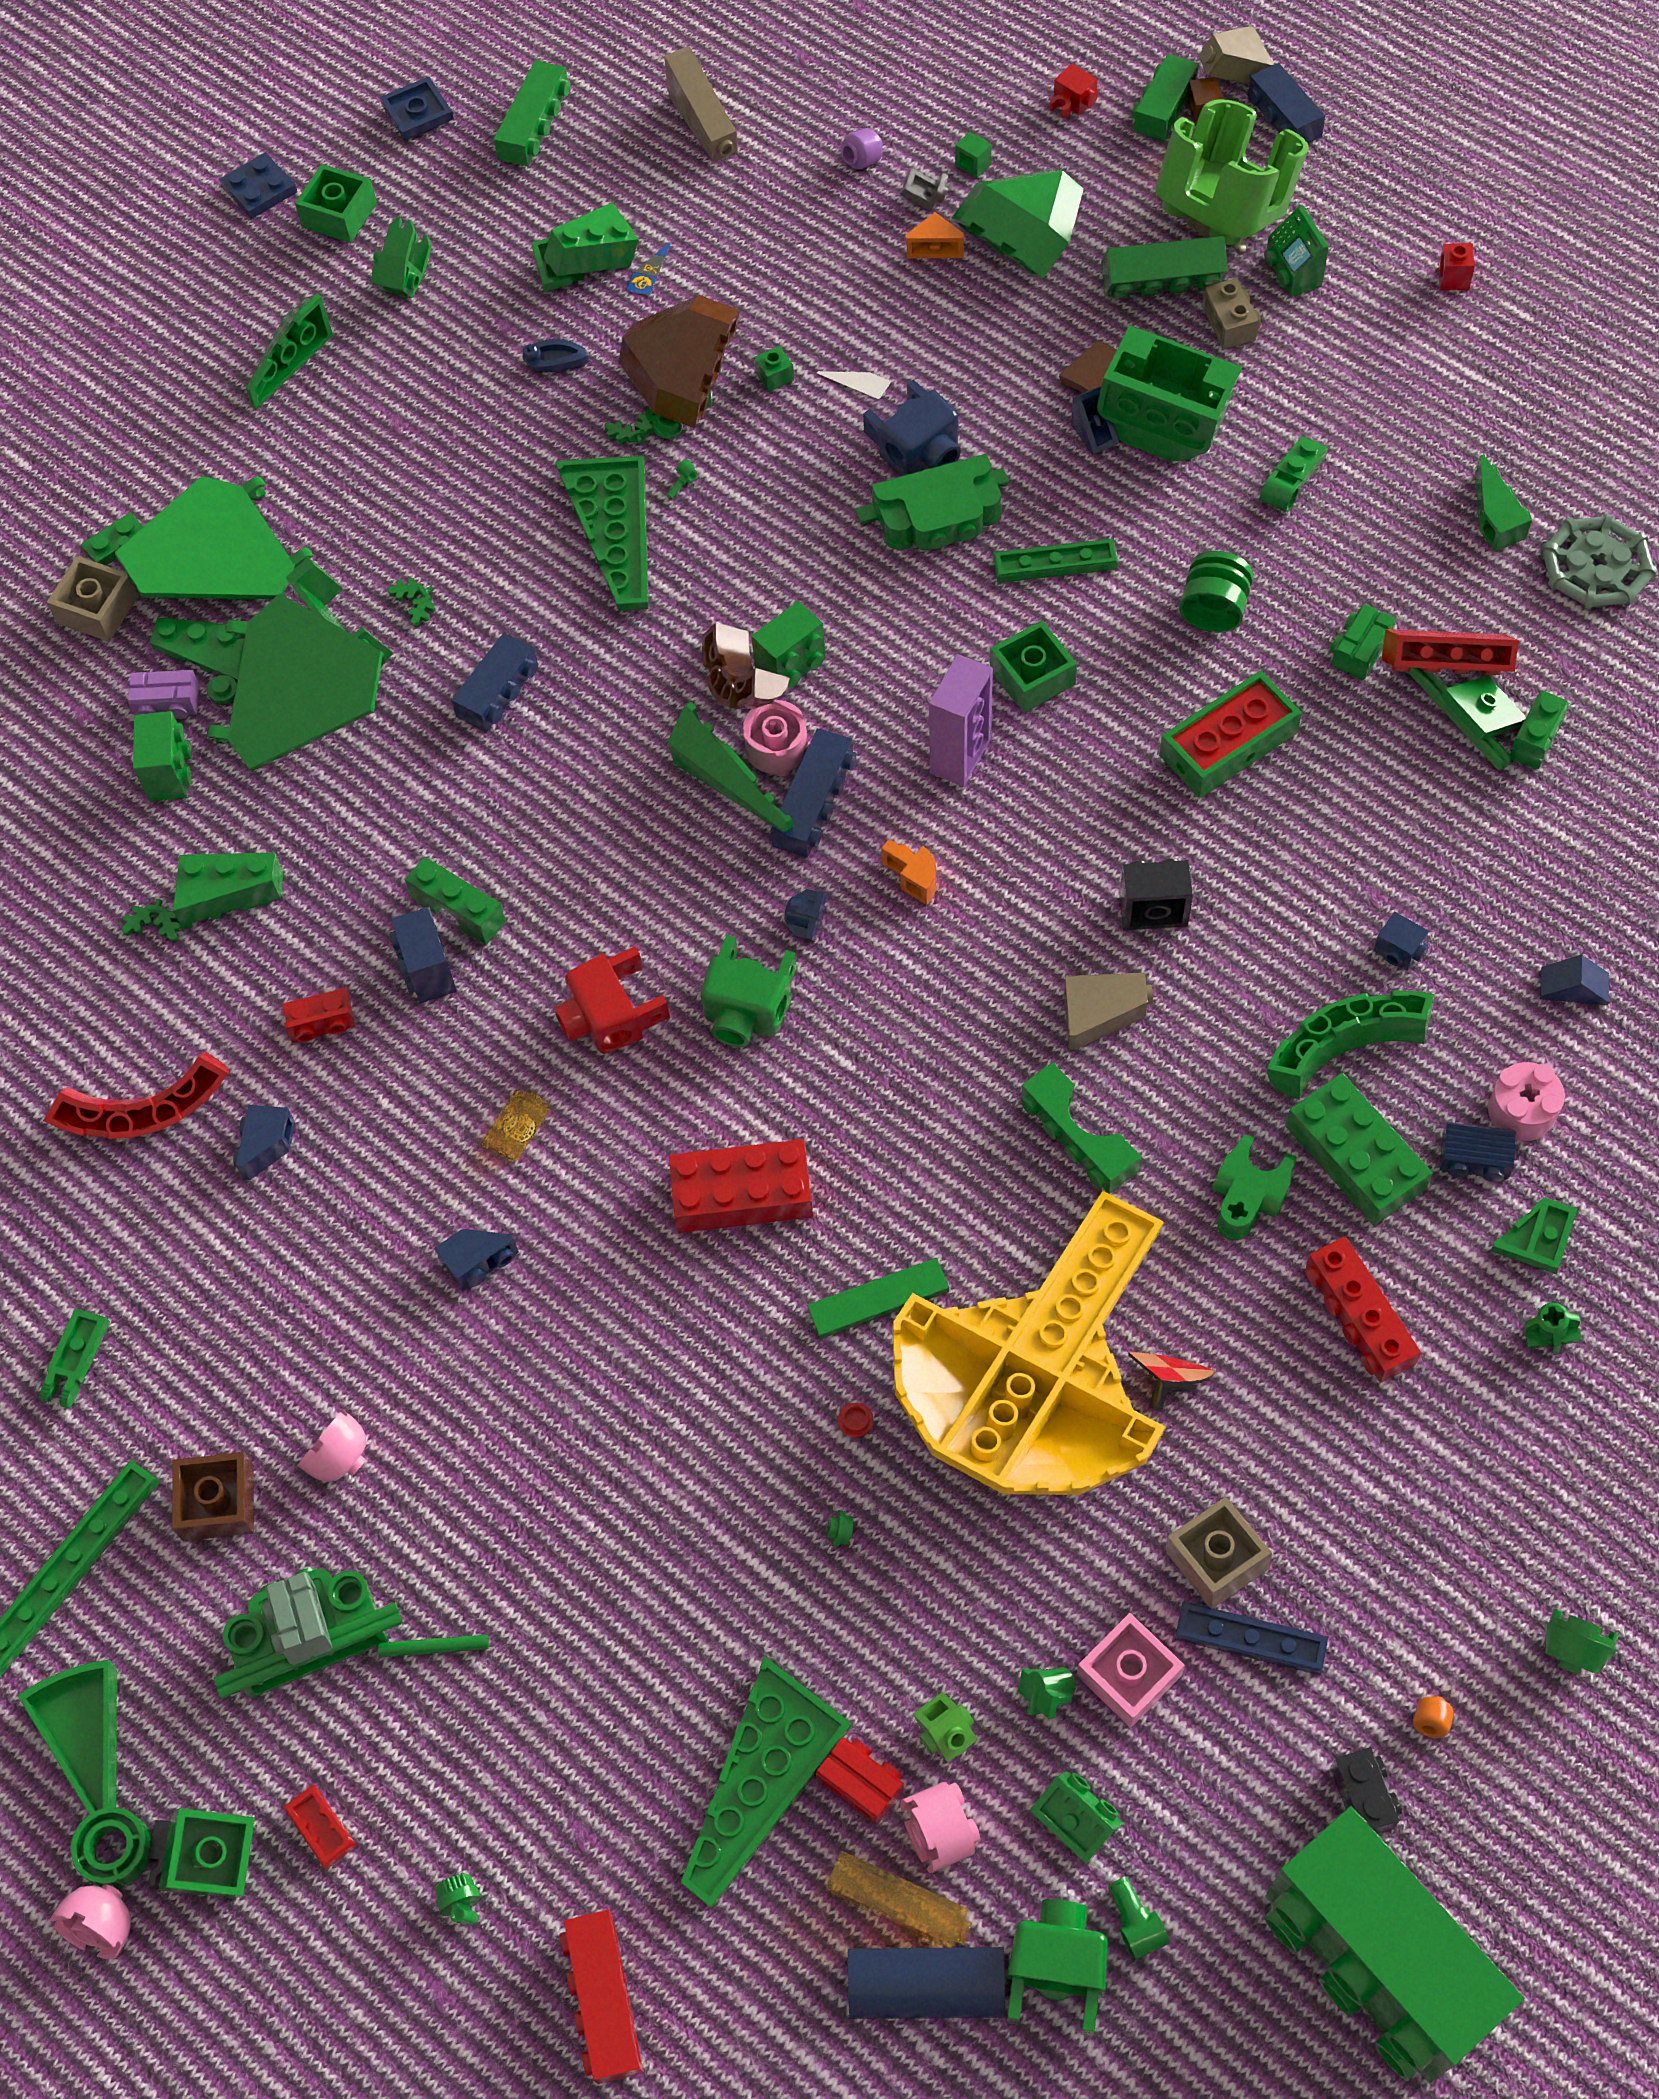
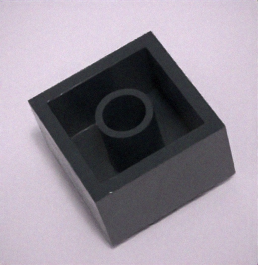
M1166 859L1162 862L1146 863L1144 861H1134L1130 864H1123L1119 894L1123 931L1188 927L1193 899L1189 860Z

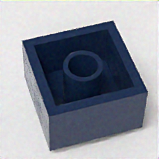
M426 907L391 918L395 931L389 932L409 994L415 992L421 1004L457 992L430 908Z

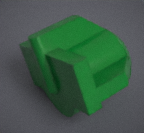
M1558 1303L1543 1305L1538 1310L1537 1317L1526 1321L1523 1326L1528 1349L1551 1346L1553 1355L1560 1354L1561 1345L1582 1342L1579 1315L1569 1313L1564 1306Z
M1066 1667L1046 1670L1041 1668L1033 1670L1024 1668L1021 1671L1018 1692L1029 1701L1028 1714H1043L1048 1719L1055 1718L1056 1708L1060 1704L1071 1702L1076 1689L1074 1676Z

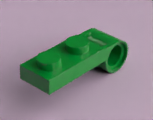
M1301 436L1266 480L1259 499L1288 513L1297 499L1299 490L1326 458L1328 447L1317 443L1315 440Z

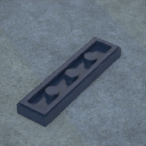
M1185 1601L1182 1602L1175 1640L1316 1675H1321L1329 1638L1328 1636L1217 1609L1211 1610L1209 1607Z

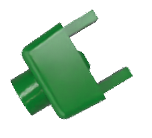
M726 934L718 957L714 956L710 959L700 994L705 1018L714 1023L711 1033L717 1040L733 1047H746L749 1044L752 1033L766 1037H773L777 1034L792 1000L790 986L797 969L795 952L786 950L778 973L764 968L759 961L748 958L735 960L738 954L736 937Z
M1044 1899L1041 1903L1039 1922L1021 1921L1018 1923L1006 1983L1012 1984L1007 2023L1019 2025L1023 1987L1035 1989L1044 1998L1060 2001L1070 1996H1085L1081 2035L1093 2037L1098 1998H1103L1106 1990L1108 1942L1103 1933L1086 1930L1087 1906L1066 1900Z

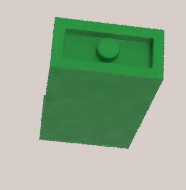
M307 557L286 576V579L312 612L344 630L326 606L343 590L342 586L313 560ZM363 627L353 634L383 652L381 667L394 654Z

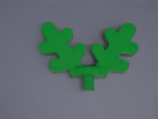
M651 408L646 410L645 415L638 414L639 422L634 423L636 430L634 432L629 424L624 429L621 421H617L615 424L607 422L604 424L608 439L616 438L617 444H622L626 441L643 444L648 434L655 433L652 429V423L657 415H654Z
M414 578L408 579L409 585H405L402 580H397V585L388 587L387 591L390 596H396L399 602L403 601L407 596L409 601L413 603L415 608L408 610L412 625L418 627L422 620L425 622L429 621L430 617L426 612L427 609L430 612L435 611V606L431 602L432 598L429 593L434 591L432 585L425 589L421 583L416 584Z
M156 899L155 905H146L145 908L134 906L132 911L135 916L125 915L123 919L126 924L121 930L126 936L131 935L134 931L137 934H141L143 932V923L147 926H152L154 923L157 928L162 927L158 931L159 935L162 938L168 936L169 940L174 943L178 941L177 932H180L182 927L180 923L172 922L177 921L174 912L162 907L163 901ZM153 914L159 915L153 922L151 916Z

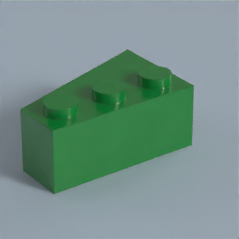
M612 202L551 229L544 258L557 276L631 267L639 238Z
M276 853L179 855L173 912L182 929L193 927L192 923L210 917L212 920L222 918L221 914L239 908L241 911H245L280 900L283 870Z

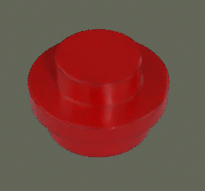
M850 1403L843 1407L839 1413V1428L848 1437L861 1438L867 1435L873 1427V1414L862 1403Z

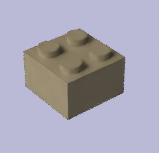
M76 556L48 599L47 604L57 624L110 642L139 594L126 572Z
M1224 1497L1167 1536L1166 1553L1211 1610L1270 1569L1271 1550L1227 1497Z

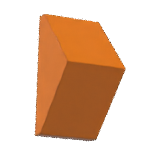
M934 212L906 234L907 259L964 258V233Z

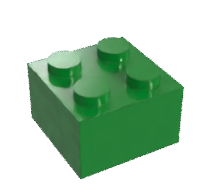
M322 163L295 202L302 228L352 243L377 204L371 179Z
M800 601L795 602L751 636L755 668L789 677L787 688L795 686L802 676L810 670L817 669L826 659L823 622Z
M1043 620L990 648V667L993 668L994 676L1023 713L1076 685L1077 663Z
M172 711L134 715L133 769L149 802L187 798V786L192 784L191 770L189 766L187 767V759L192 758V748L190 741L184 739L182 723H177Z
M183 1808L173 1811L171 1813L159 1890L232 1899L242 1897L255 1817Z

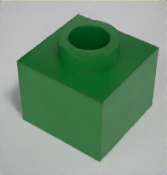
M969 131L955 145V165L978 178L991 166L992 144Z
M780 345L754 356L755 373L768 392L794 381L793 364Z

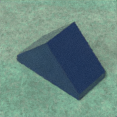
M1101 386L1077 395L1072 400L1071 425L1091 454H1096L1120 443L1113 422L1103 418L1097 410Z
M1582 954L1543 966L1540 970V999L1608 1005L1609 973Z

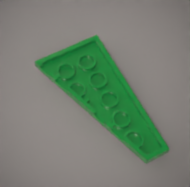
M644 455L555 461L556 469L618 611L649 609Z
M157 617L150 639L153 650L182 662H191L210 674L214 672L219 675H227L234 678L236 683L238 681L245 638L235 639L232 637V633L225 631L226 624Z
M765 1656L763 1657L755 1685L752 1687L748 1698L747 1707L741 1723L738 1725L719 1777L714 1797L708 1807L699 1838L696 1840L681 1881L683 1887L710 1909L719 1901L815 1776L819 1767L830 1755L840 1739L852 1727L851 1722Z

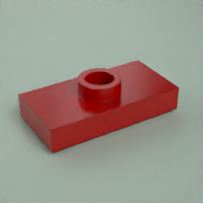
M315 1784L283 1806L324 1869L327 1870L357 1847Z

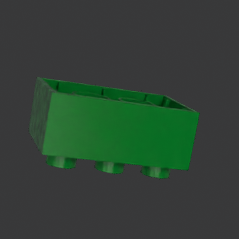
M1352 1806L1345 1810L1281 1868L1265 1895L1273 1906L1264 1915V1919L1271 1931L1295 1954L1306 1944L1328 1967V1970L1318 1979L1323 1990L1350 2017L1363 2007L1384 2031V2034L1374 2042L1377 2051L1392 2070L1405 2081H1409L1415 2074L1420 2072L1429 2084L1463 2059L1526 1999Z

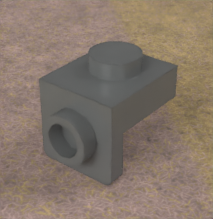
M911 168L906 175L900 195L930 211L936 202L941 203L948 191V187L945 186L948 175L942 173L937 181Z

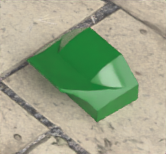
M549 238L531 242L544 292L570 285L576 281L585 280L583 273L557 276L544 258Z

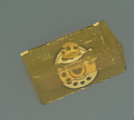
M515 1090L481 1144L510 1160L517 1161L549 1113L550 1107L538 1094Z

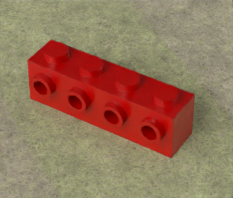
M1385 629L1381 661L1392 665V670L1409 672L1411 667L1422 668L1421 671L1440 673L1441 669H1451V672L1458 674H1470L1471 670H1481L1482 674L1500 675L1501 671L1515 672L1519 640L1505 634Z
M1344 1236L1309 1254L1305 1269L1306 1276L1313 1287L1318 1286L1324 1295V1304L1332 1316L1337 1315L1343 1325L1342 1331L1350 1345H1356L1362 1354L1361 1361L1366 1371L1370 1375L1374 1374L1378 1381L1382 1383L1416 1365L1422 1352L1347 1237Z
M608 1909L564 1920L566 1932H562L559 1935L564 1957H571L573 1971L567 1972V1980L571 1996L578 1995L580 2011L574 2012L578 2035H585L588 2051L582 2052L586 2076L592 2075L593 2080L599 2085L644 2073L613 1914Z

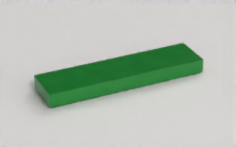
M1114 538L993 552L997 583L1118 569Z
M936 1257L808 1304L807 1306L820 1339L901 1310L912 1293L925 1300H929L950 1292V1287Z

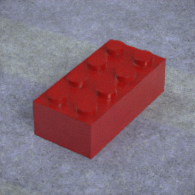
M804 1139L669 1155L674 1218L678 1233L813 1217Z

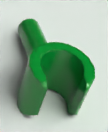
M688 459L682 460L676 468L680 477L666 495L671 500L686 482L692 483L697 479L695 466Z

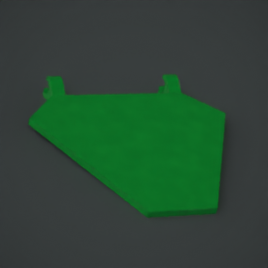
M201 476L115 551V556L141 597L274 599L279 593L284 594L289 583L286 576L307 557L312 558L313 553L309 548L305 547L298 550L291 557L288 556L251 500L261 499L266 495V491L263 488L265 482L261 477H254L243 486Z
M280 593L249 622L227 621L225 631L232 633V637L235 639L245 638L230 727L209 725L207 737L213 738L214 742L220 744L230 742L250 770L254 771L374 712L383 652Z

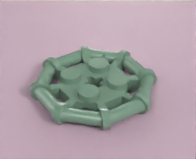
M1606 513V516L1583 519L1569 517L1563 520L1559 530L1547 543L1542 544L1540 554L1544 557L1550 588L1552 590L1557 589L1583 604L1584 609L1591 610V607L1618 604L1629 606L1635 603V597L1657 575V568L1653 565L1647 544L1649 538L1646 534H1639L1613 519L1611 514ZM1601 529L1600 532H1599V531H1591V532H1589L1587 535H1584V536H1583L1582 533H1581V531ZM1612 532L1628 542L1622 544L1608 534ZM1567 538L1573 543L1568 550L1560 548ZM1634 552L1637 553L1640 565L1631 563V554ZM1594 559L1601 560L1605 566L1602 564L1594 566ZM1558 562H1564L1565 566L1567 565L1568 571L1561 572ZM1628 576L1634 578V581L1629 586L1623 584ZM1602 588H1608V591H1613V593L1596 594Z

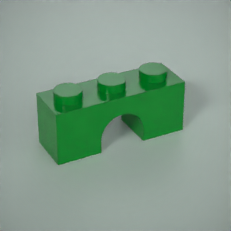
M425 856L404 879L411 899L424 907H429L430 911L435 914L441 908L445 909L458 921L462 931L485 945L491 941L506 923L500 902Z

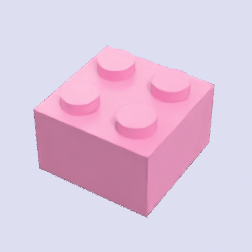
M1129 1613L1078 1664L1077 1676L1131 1728L1182 1676L1185 1665L1142 1623Z

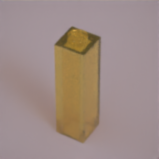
M841 1851L826 1885L828 1894L944 1948H955L957 1942L964 1945L973 1924L967 1920L969 1916L968 1908L844 1851Z

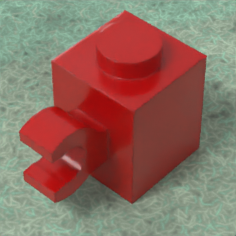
M1071 63L1054 79V94L1050 100V111L1053 112L1057 107H1062L1061 118L1063 119L1068 117L1071 111L1081 115L1087 108H1091L1098 98V79Z

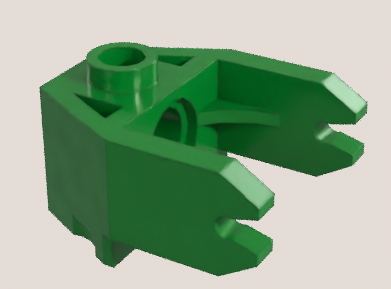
M396 217L389 224L382 253L374 251L371 283L381 291L413 298L425 274L432 246L429 237L425 234L421 242L418 243L419 235L415 232L413 222L410 219L406 221L404 228H401L402 219Z

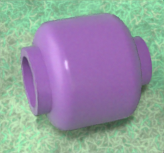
M862 128L849 133L844 137L841 147V155L844 162L854 169H864L876 164L881 159L883 152L881 138L870 128Z

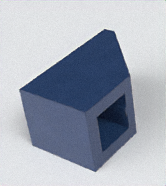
M248 1105L246 1117H242L240 1121V1135L242 1136L240 1147L235 1148L233 1155L234 1166L237 1167L244 1180H251L289 1152L295 1121L288 1107Z
M461 1229L434 1248L439 1261L462 1291L468 1287L479 1285L488 1273L497 1267L502 1268L508 1265L515 1255L519 1253L515 1240L510 1234Z

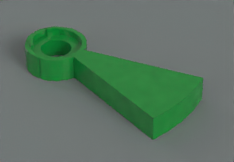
M108 1659L61 1671L36 1683L17 1696L89 1813L77 1827L71 1841V1858L74 1867L80 1875L95 1886L110 1885L119 1889L135 1882L149 1866L151 1860L148 1856L152 1836L143 1821L130 1811L116 1807L117 1667ZM109 1832H123L126 1836L127 1845L120 1859L110 1864L99 1863L96 1858V1847L99 1840Z

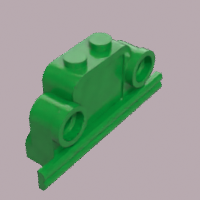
M986 453L872 484V504L855 508V512L860 525L879 520L883 529V540L892 549L904 550L913 544L921 550L938 549L958 541L971 540L982 533L983 526H991L997 523L1002 516L999 487L1008 485L1009 480L1004 468L991 470V462Z
M313 1567L297 1572L295 1575L302 1572L308 1573L316 1587L333 1648L329 1652L316 1657L311 1656L310 1659L293 1665L288 1662L284 1654L277 1655L271 1639V1634L277 1632L275 1623L269 1624L263 1610L262 1603L268 1601L265 1589L268 1585L276 1582L263 1586L260 1592L250 1599L248 1604L249 1614L234 1616L224 1627L223 1641L230 1650L235 1669L214 1677L220 1698H226L243 1690L252 1699L377 1647L379 1643L389 1642L386 1630L403 1624L396 1602L377 1609L366 1580L355 1571H343L334 1577L324 1569H315Z

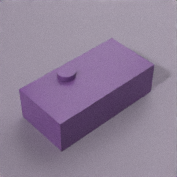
M956 655L929 703V715L926 724L929 725L930 774L965 787L991 740L992 667L962 655Z

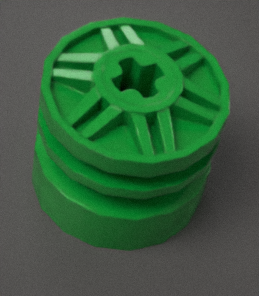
M1224 551L1199 553L1191 561L1179 606L1181 616L1190 625L1200 630L1213 633H1225L1235 630L1241 625L1254 577L1252 567L1244 559L1232 553Z

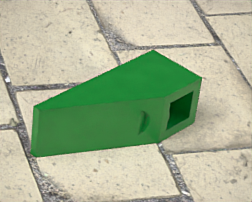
M1484 454L1480 455L1475 473L1479 531L1494 552L1527 539L1532 518L1528 509L1522 507L1515 497L1513 489L1506 485L1500 477L1497 467L1491 464Z

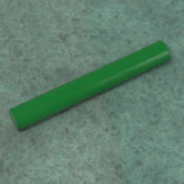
M486 1634L382 1642L378 1644L379 1658L485 1650L489 1649L490 1641L489 1635Z

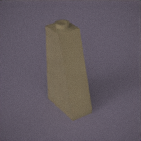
M686 46L665 55L664 61L669 98L712 161L715 162L738 152L736 130L692 49Z

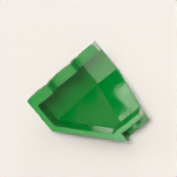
M1055 169L979 182L974 185L951 219L970 236L981 238L1001 256L1012 258L1033 277L1043 279L1070 242L1084 189L1067 173Z

